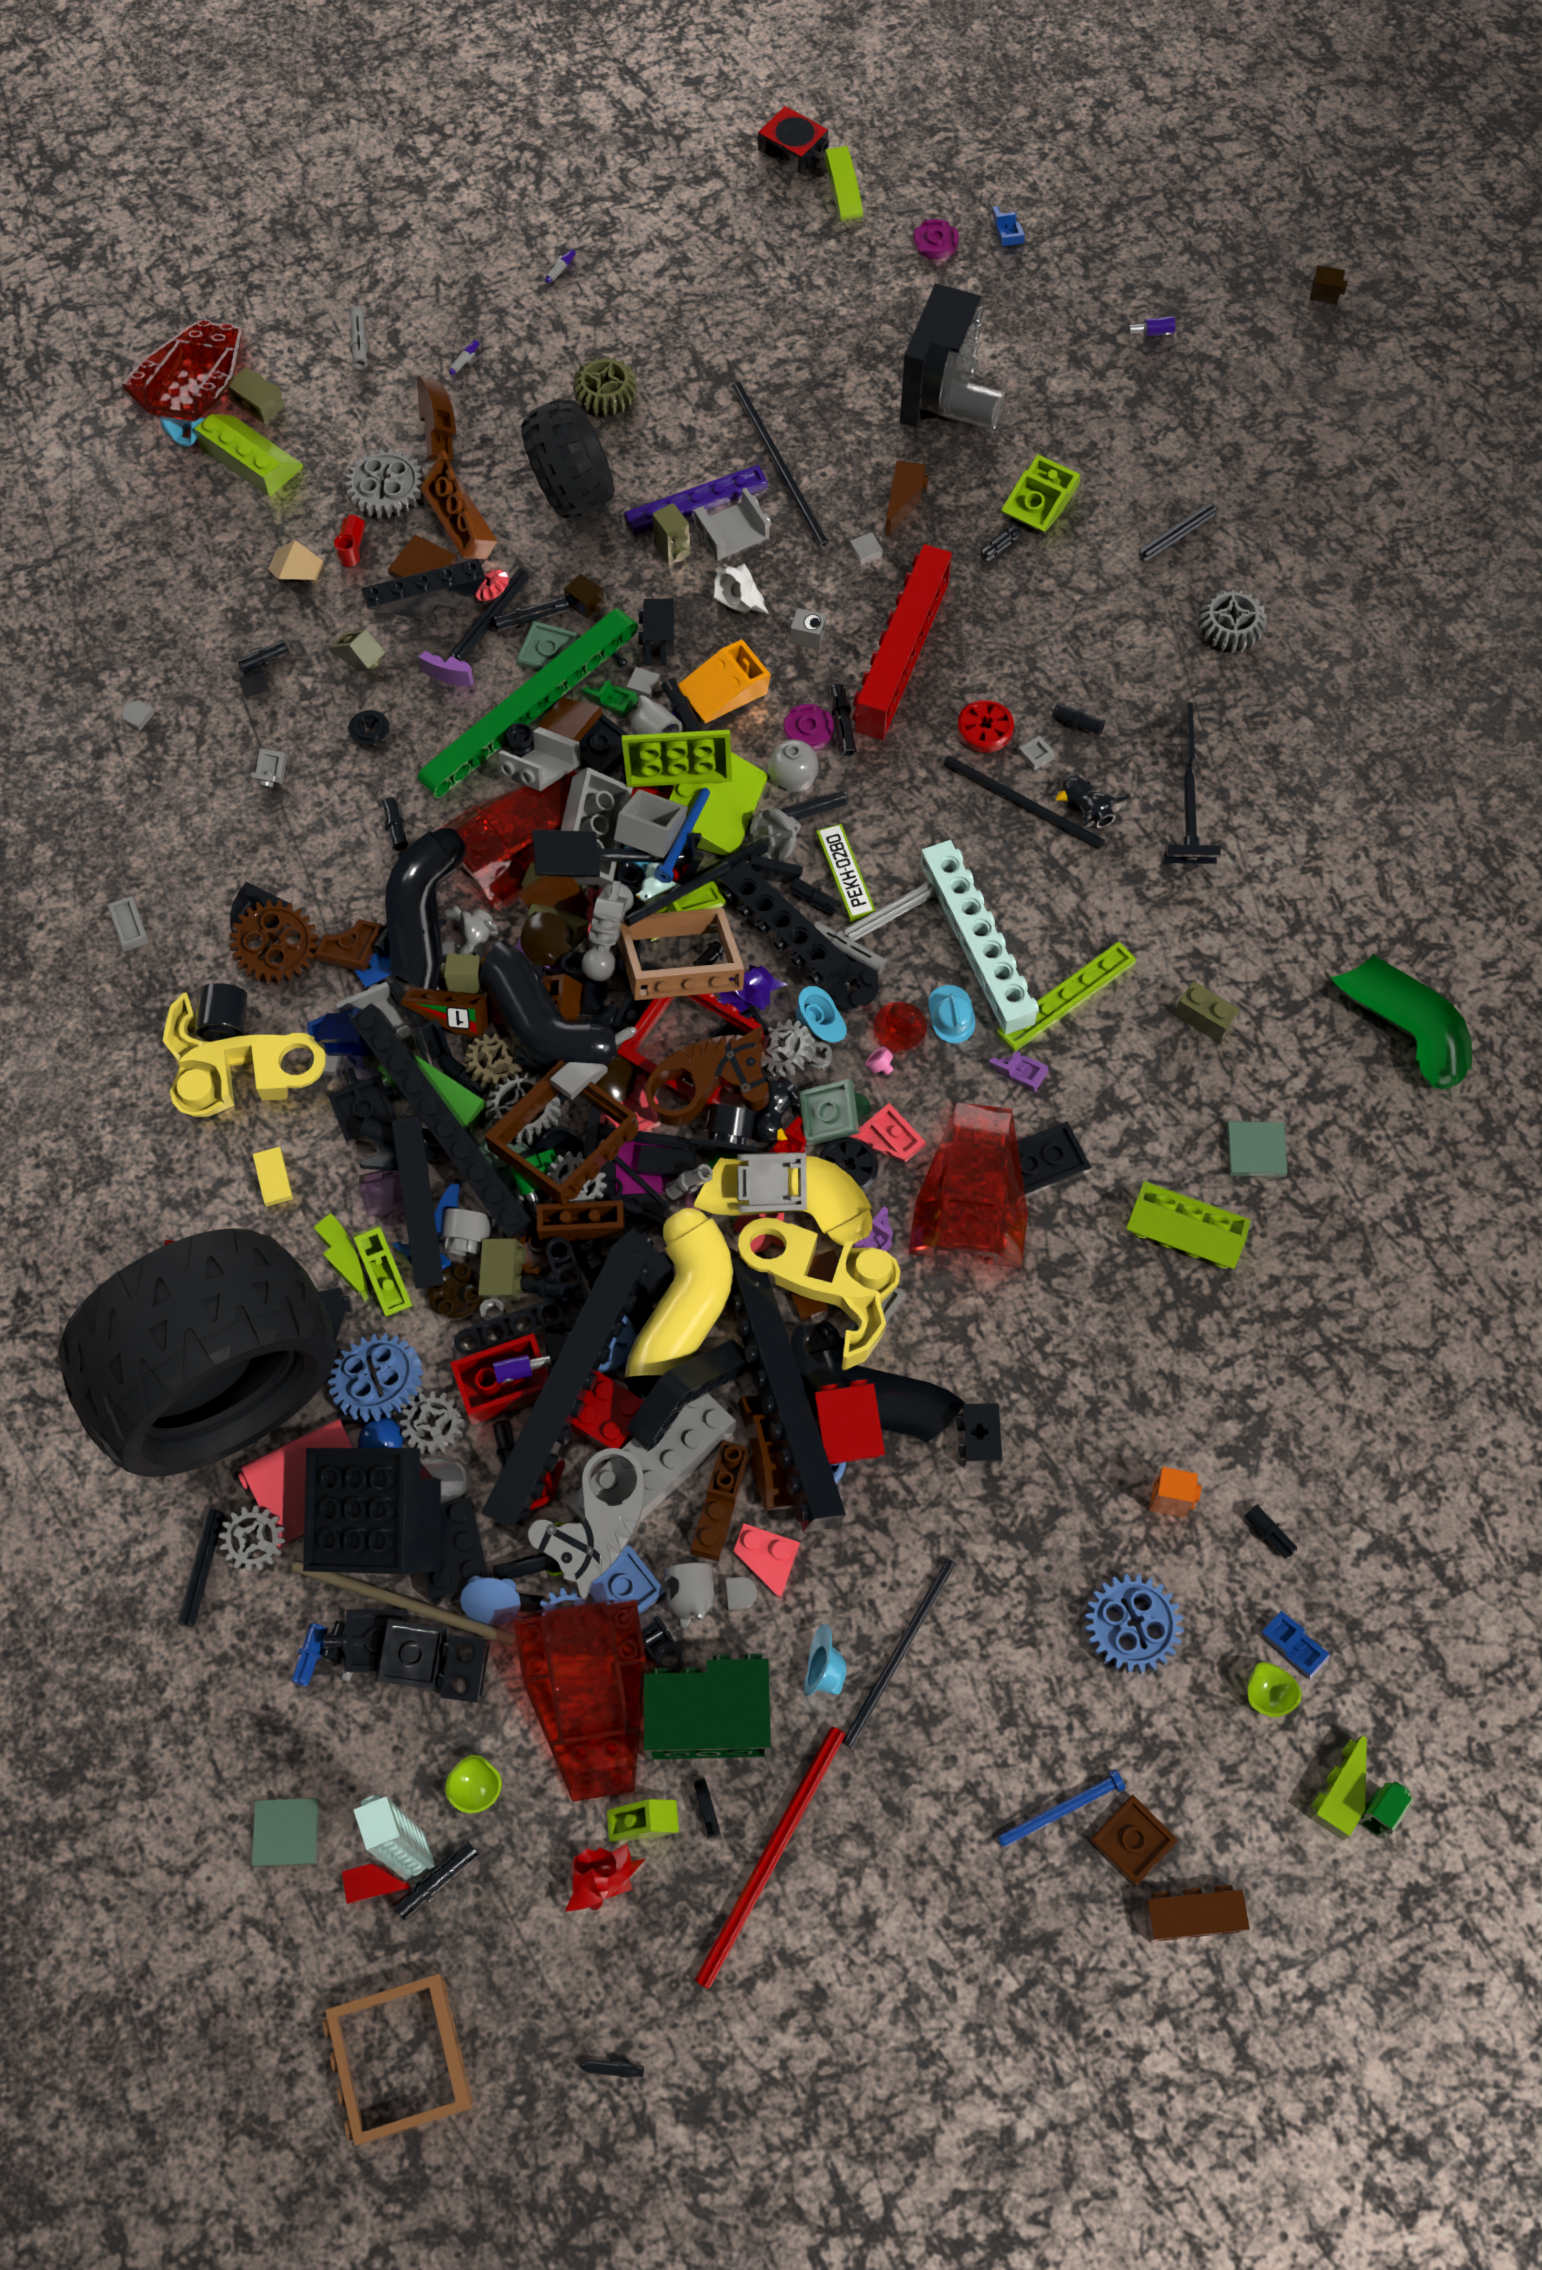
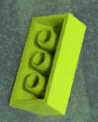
M211 414L194 428L201 449L268 497H271L303 468L302 463L235 416Z
M1143 1181L1126 1229L1139 1238L1148 1237L1154 1239L1166 1248L1175 1247L1184 1250L1191 1257H1203L1211 1260L1218 1267L1235 1269L1247 1239L1251 1219Z

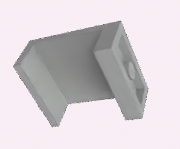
M747 488L742 489L741 503L711 516L707 514L703 506L694 510L695 527L717 561L769 538L771 520L766 512H762L756 496H752Z
M541 727L533 731L534 750L520 758L505 751L498 752L501 776L538 791L543 790L581 765L579 742Z
M387 982L372 985L366 991L357 995H349L336 1003L340 1014L355 1007L364 1009L370 1003H373L384 1012L408 1047L416 1046L413 1035L397 1008ZM362 1037L353 1039V1043L365 1068L380 1062Z

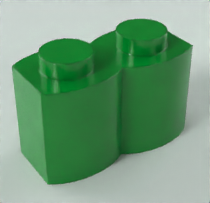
M1398 1782L1385 1783L1383 1787H1378L1366 1804L1365 1811L1358 1824L1377 1838H1385L1387 1834H1393L1413 1803V1798L1409 1796L1410 1791Z

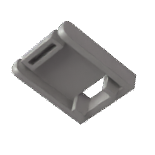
M805 1152L737 1154V1160L747 1161V1165H737L738 1200H748V1205H738V1212L807 1210ZM788 1167L798 1168V1194L788 1195Z

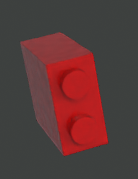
M857 1380L850 1382V1387L838 1389V1384L821 1386V1392H815L822 1441L829 1464L884 1457L885 1450L874 1383L868 1384L867 1380Z

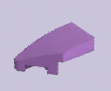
M1019 1051L1013 1052V1056L999 1060L995 1057L989 1061L990 1066L1000 1074L1033 1092H1036L1049 1072L1047 1065L1029 1057L1021 1056Z
M885 1206L874 1217L869 1236L857 1242L853 1248L873 1247L888 1252L892 1245L891 1239L893 1234L889 1225L888 1209Z

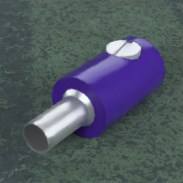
M1174 316L1145 319L1144 324L1129 325V334L1144 333L1145 337L1173 335L1176 328Z
M527 1354L493 1362L498 1384L533 1376L532 1370L552 1365L550 1355L530 1360Z

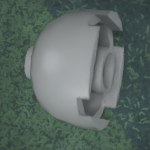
M790 739L779 743L769 756L767 764L769 779L777 788L779 786L785 788L786 792H801L813 785L819 773L816 752L809 744L802 740Z

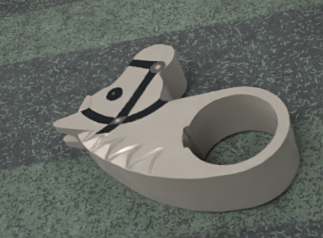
M609 1448L599 1451L587 1462L582 1476L585 1510L584 1522L567 1523L561 1527H556L548 1520H537L533 1522L528 1532L531 1545L536 1550L552 1557L559 1563L564 1573L563 1579L577 1583L580 1596L584 1600L588 1597L592 1582L601 1577L615 1563L631 1540L643 1511L645 1486L642 1468L632 1454L622 1449ZM609 1458H620L629 1462L637 1473V1484L633 1493L622 1501L621 1505L608 1506L606 1502L599 1500L592 1493L590 1487V1478L594 1468L600 1462Z

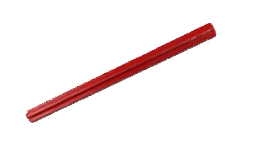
M832 1726L825 1736L695 1977L696 1983L702 1987L709 1989L713 1984L845 1737V1733L842 1730Z

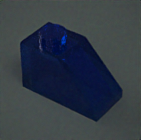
M326 1013L314 1040L324 1049L328 1056H373L374 1053L351 1023L350 1019L353 1016L349 1013Z

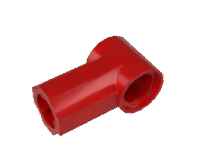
M348 515L347 518L343 519L340 534L334 540L338 561L344 567L355 566L360 561L359 549L366 525L365 521L357 515Z

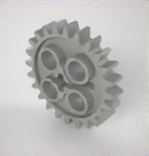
M380 448L379 454L370 450L371 456L367 457L362 454L363 461L354 460L355 467H349L350 474L345 475L347 481L345 487L348 499L352 500L354 507L358 506L359 512L367 510L368 516L376 512L378 518L383 513H386L387 517L390 518L391 512H395L397 516H400L401 509L409 512L408 505L416 506V499H422L420 487L425 478L422 466L418 465L417 459L412 460L411 454L403 456L402 450L394 454L393 448H390L388 453H384L383 448Z

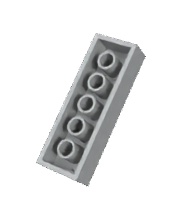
M709 1394L685 1405L665 1436L652 1450L647 1452L634 1438L622 1448V1450L629 1452L637 1459L644 1475L645 1498L639 1523L721 1446L722 1440L726 1441L736 1431V1420ZM612 1458L590 1479L591 1491L599 1500L606 1502L608 1506L621 1505L622 1501L633 1493L637 1484V1473L629 1462L620 1458ZM583 1486L566 1501L568 1512L579 1523L585 1520Z

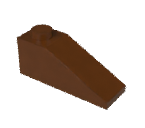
M896 461L886 517L885 535L892 534L921 500L922 490H927L929 475H924L925 464Z
M566 974L542 977L544 985L563 1017L569 1021H576L581 1011L583 984Z

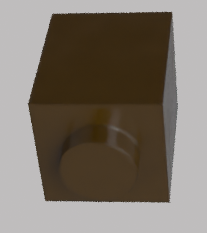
M1317 265L1309 300L1337 304L1339 296L1345 295L1348 281L1344 280L1345 270Z
M581 573L564 588V594L569 607L588 620L595 613H599L605 604L603 588Z

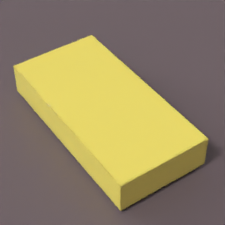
M280 1146L254 1153L253 1158L265 1206L268 1207L293 1200Z

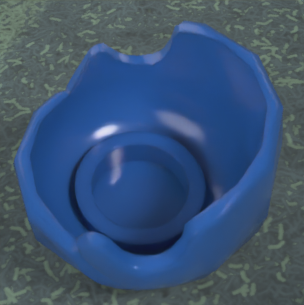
M380 1417L379 1422L373 1419L366 1423L360 1431L358 1448H402L404 1442L401 1434L403 1432L402 1428L395 1420Z

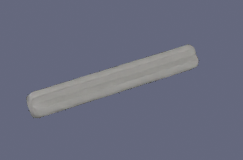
M927 882L844 928L845 937L855 941L936 895L934 886Z

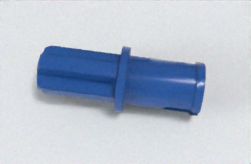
M309 1624L303 1646L297 1651L299 1657L291 1681L296 1685L307 1686L309 1684L316 1661L321 1659L319 1653L323 1644V1635H326L328 1632V1628L322 1625Z

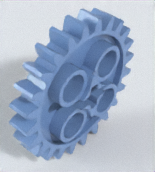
M384 1333L381 1340H378L377 1336L373 1334L369 1342L364 1337H361V1345L359 1346L350 1343L352 1350L350 1352L341 1351L344 1358L343 1360L335 1359L334 1363L337 1369H332L330 1374L333 1378L328 1380V1384L331 1387L329 1393L337 1408H341L344 1415L350 1413L353 1420L361 1416L364 1422H367L371 1415H373L376 1422H379L381 1414L384 1413L389 1419L393 1409L401 1413L400 1404L410 1405L411 1402L408 1396H417L418 1393L414 1386L422 1385V1381L419 1376L424 1374L420 1367L422 1362L414 1347H410L407 1340L401 1342L397 1335L390 1340L387 1333ZM369 1358H372V1363L377 1371L376 1375L384 1393L382 1397H380L375 1385V1378L368 1364Z
M1128 1574L1124 1575L1122 1583L1116 1577H1113L1111 1580L1112 1587L1103 1583L1101 1585L1103 1594L1095 1591L1092 1597L1096 1602H1088L1086 1606L1093 1612L1087 1613L1084 1616V1620L1092 1623L1085 1627L1084 1632L1093 1633L1094 1635L1088 1640V1645L1097 1644L1099 1646L1094 1654L1095 1656L1101 1653L1106 1655L1103 1664L1106 1665L1111 1660L1115 1661V1671L1121 1665H1125L1127 1674L1130 1675L1133 1667H1137L1139 1674L1142 1675L1145 1672V1665H1147L1154 1672L1157 1669L1156 1661L1164 1666L1167 1663L1165 1655L1173 1657L1176 1653L1171 1646H1179L1182 1642L1179 1638L1175 1637V1635H1180L1184 1632V1628L1176 1626L1177 1623L1183 1620V1616L1174 1615V1612L1180 1605H1170L1169 1600L1173 1594L1163 1595L1161 1593L1164 1587L1163 1584H1160L1156 1589L1152 1587L1153 1578L1151 1577L1146 1584L1142 1583L1140 1574L1136 1576L1134 1582H1131ZM1121 1599L1126 1600L1128 1611L1121 1603ZM1134 1599H1144L1148 1604V1610L1141 1611L1137 1609L1134 1605ZM1108 1609L1118 1611L1121 1620L1118 1622L1109 1620L1106 1611ZM1130 1619L1133 1622L1138 1621L1140 1623L1137 1630L1134 1626H1128ZM1154 1626L1158 1628L1161 1632V1638L1152 1639L1149 1637L1147 1627ZM1139 1636L1143 1643L1146 1645V1649H1143L1141 1647ZM1122 1637L1129 1638L1133 1642L1134 1648L1129 1651L1124 1650L1119 1644V1639Z

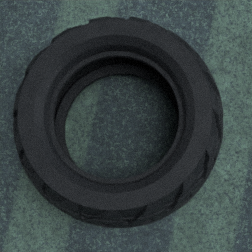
M227 1228L199 1233L172 1242L139 1258L114 1274L93 1291L71 1316L63 1332L58 1354L68 1399L86 1433L105 1455H108L116 1466L122 1467L125 1471L145 1477H161L184 1473L219 1461L253 1444L285 1423L302 1409L324 1385L333 1369L337 1345L334 1340L332 1323L326 1305L308 1273L296 1259L269 1235L260 1234L249 1229Z

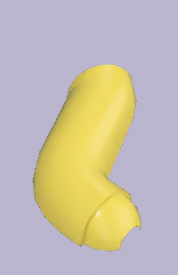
M806 1156L807 1210L738 1212V1205H748V1200H738L737 1165H747V1161L724 1158L718 1160L712 1170V1180L703 1185L694 1203V1207L712 1214L731 1216L808 1212L815 1218L823 1235L827 1233L834 1242L841 1246H844L845 1241H853V1244L859 1242V1239L862 1240L868 1237L872 1230L873 1219L870 1213L872 1207L864 1192L854 1179L839 1166L818 1157ZM788 1167V1195L798 1194V1168Z
M684 1208L668 1218L664 1224L663 1237L667 1245L664 1249L676 1267V1276L636 1337L628 1355L625 1378L641 1375H663L668 1370L692 1359L725 1306L730 1294L733 1276L730 1251L722 1232L713 1218L708 1219L701 1211L694 1208Z

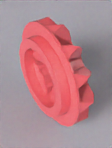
M493 569L488 574L484 573L486 579L473 594L477 601H488L498 597L505 590L509 582L506 572H503L502 569L496 571Z

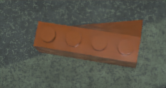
M441 451L420 489L463 558L487 560L498 541L455 475L446 451Z

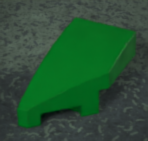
M610 680L604 681L603 686L590 689L588 686L582 690L584 696L624 718L638 701V696L635 692L619 686H612Z

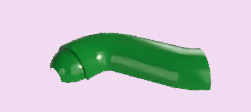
M1374 953L1362 965L1345 974L1330 977L1325 971L1326 977L1333 986L1350 1001L1413 1038L1417 1047L1415 1065L1427 1084L1438 1089L1452 1088L1457 1086L1465 1078L1466 1073L1471 1070L1472 1043L1466 1022L1456 1008L1439 993L1381 960Z

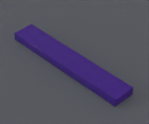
M759 465L626 511L624 512V518L633 535H637L653 529L652 513L672 503L676 505L685 518L693 515L694 510L703 506L705 510L741 498L743 488H747L750 494L767 489L768 481Z

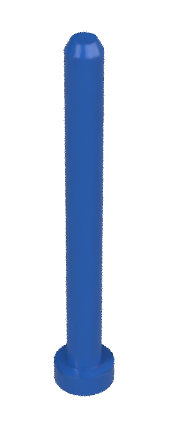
M704 787L700 790L663 865L656 868L654 876L663 883H670L674 877L672 869L710 795L708 788Z
M1116 1769L1108 1772L1109 1778L1001 1834L998 1837L1001 1847H1006L1114 1789L1118 1793L1125 1790L1126 1787L1120 1774Z

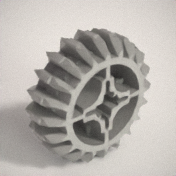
M1233 588L1229 592L1221 589L1218 594L1213 592L1210 598H1206L1198 614V626L1200 627V634L1205 635V642L1212 641L1213 647L1219 645L1222 651L1230 648L1232 653L1238 648L1243 652L1246 646L1252 648L1255 642L1261 639L1262 633H1264L1266 628L1267 614H1264V606L1259 605V599H1252V593L1245 595L1242 589L1239 592H1234Z
M528 1072L524 1078H520L515 1073L514 1080L510 1081L509 1078L505 1077L503 1079L504 1085L496 1083V1092L490 1091L488 1095L490 1101H486V1110H488L486 1118L490 1121V1128L496 1125L541 1080L539 1075L532 1080ZM515 1096L512 1101L506 1103L509 1098ZM558 1097L552 1099L535 1116H541L533 1123L530 1121L513 1138L516 1139L519 1147L522 1144V1140H527V1143L531 1146L533 1138L539 1140L543 1135L542 1133L552 1129L551 1127H557V1118L561 1116V1109L558 1108L561 1103Z

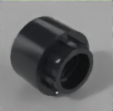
M710 1103L705 1125V1132L709 1133L708 1139L746 1145V1139H752L756 1111Z

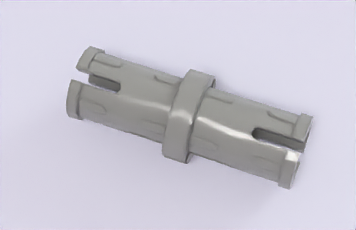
M702 1164L692 1171H684L679 1175V1178L666 1184V1187H668L665 1189L666 1194L671 1199H678L685 1193L695 1192L700 1185L712 1180V1169L708 1165Z

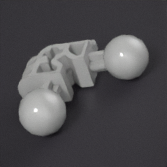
M614 880L611 884L606 885L595 903L589 933V940L594 943V948L588 950L582 959L584 973L594 981H604L614 974L616 960L610 951V947L617 943L620 936L621 923L624 921L625 914L633 906L631 890L619 881Z

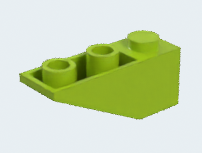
M1364 1735L1355 1741L1352 1739L1348 1741L1341 1753L1345 1759L1340 1768L1335 1765L1326 1779L1330 1783L1325 1793L1320 1791L1311 1804V1808L1315 1811L1310 1819L1341 1840L1351 1836L1365 1811L1367 1737Z

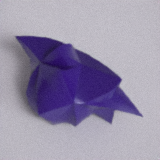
M749 964V971L744 972L743 990L719 992L721 998L717 1001L723 1005L726 1003L733 1005L739 1010V1014L752 1005L764 1010L766 1005H770V992L788 984L774 979L763 966L756 967Z

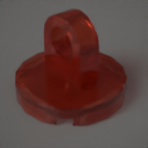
M890 1003L882 1007L875 1016L873 1033L880 1047L885 1046L891 1053L906 1054L908 1051H914L921 1046L926 1037V1018L920 1009L910 1003Z

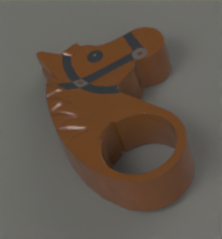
M757 1027L745 1036L726 1035L699 1041L669 1055L656 1067L646 1083L645 1093L652 1115L659 1122L669 1126L687 1124L697 1117L712 1094L720 1086L725 1087L733 1094L741 1095L744 1105L750 1110L758 1111L767 1106L769 1101L768 1083L761 1072L762 1060L765 1058L764 1049L760 1045L763 1037L762 1027ZM684 1078V1081L692 1085L693 1083V1087L696 1090L691 1103L680 1110H666L654 1102V1095L657 1089L663 1083L670 1080H682Z

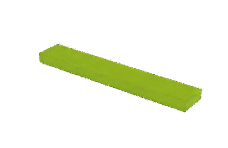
M1118 941L1036 1001L1039 1012L1036 1015L1035 1025L1009 1034H1004L1000 1027L997 1029L996 1035L1012 1052H1016L1135 965L1137 959Z

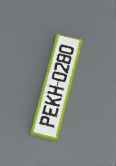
M842 824L817 830L816 836L849 921L860 920L875 912L874 905Z

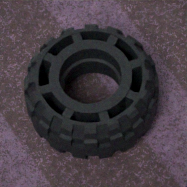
M559 398L532 410L529 416L522 422L521 435L532 471L554 511L566 519L572 517L579 519L606 507V503L613 498L615 492L613 476L602 444L583 408L574 400H561Z

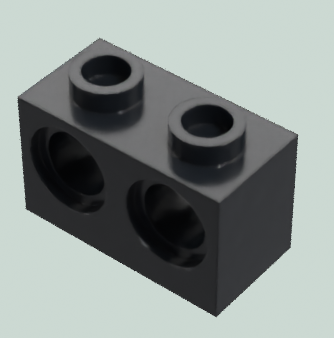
M450 1635V1640L444 1642L442 1659L446 1660L445 1672H440L437 1689L442 1691L441 1698L476 1703L482 1702L491 1640ZM465 1643L470 1645L473 1651L471 1659L467 1662L462 1661L458 1655L460 1646ZM458 1675L465 1676L468 1681V1687L463 1693L457 1692L454 1688L453 1683Z

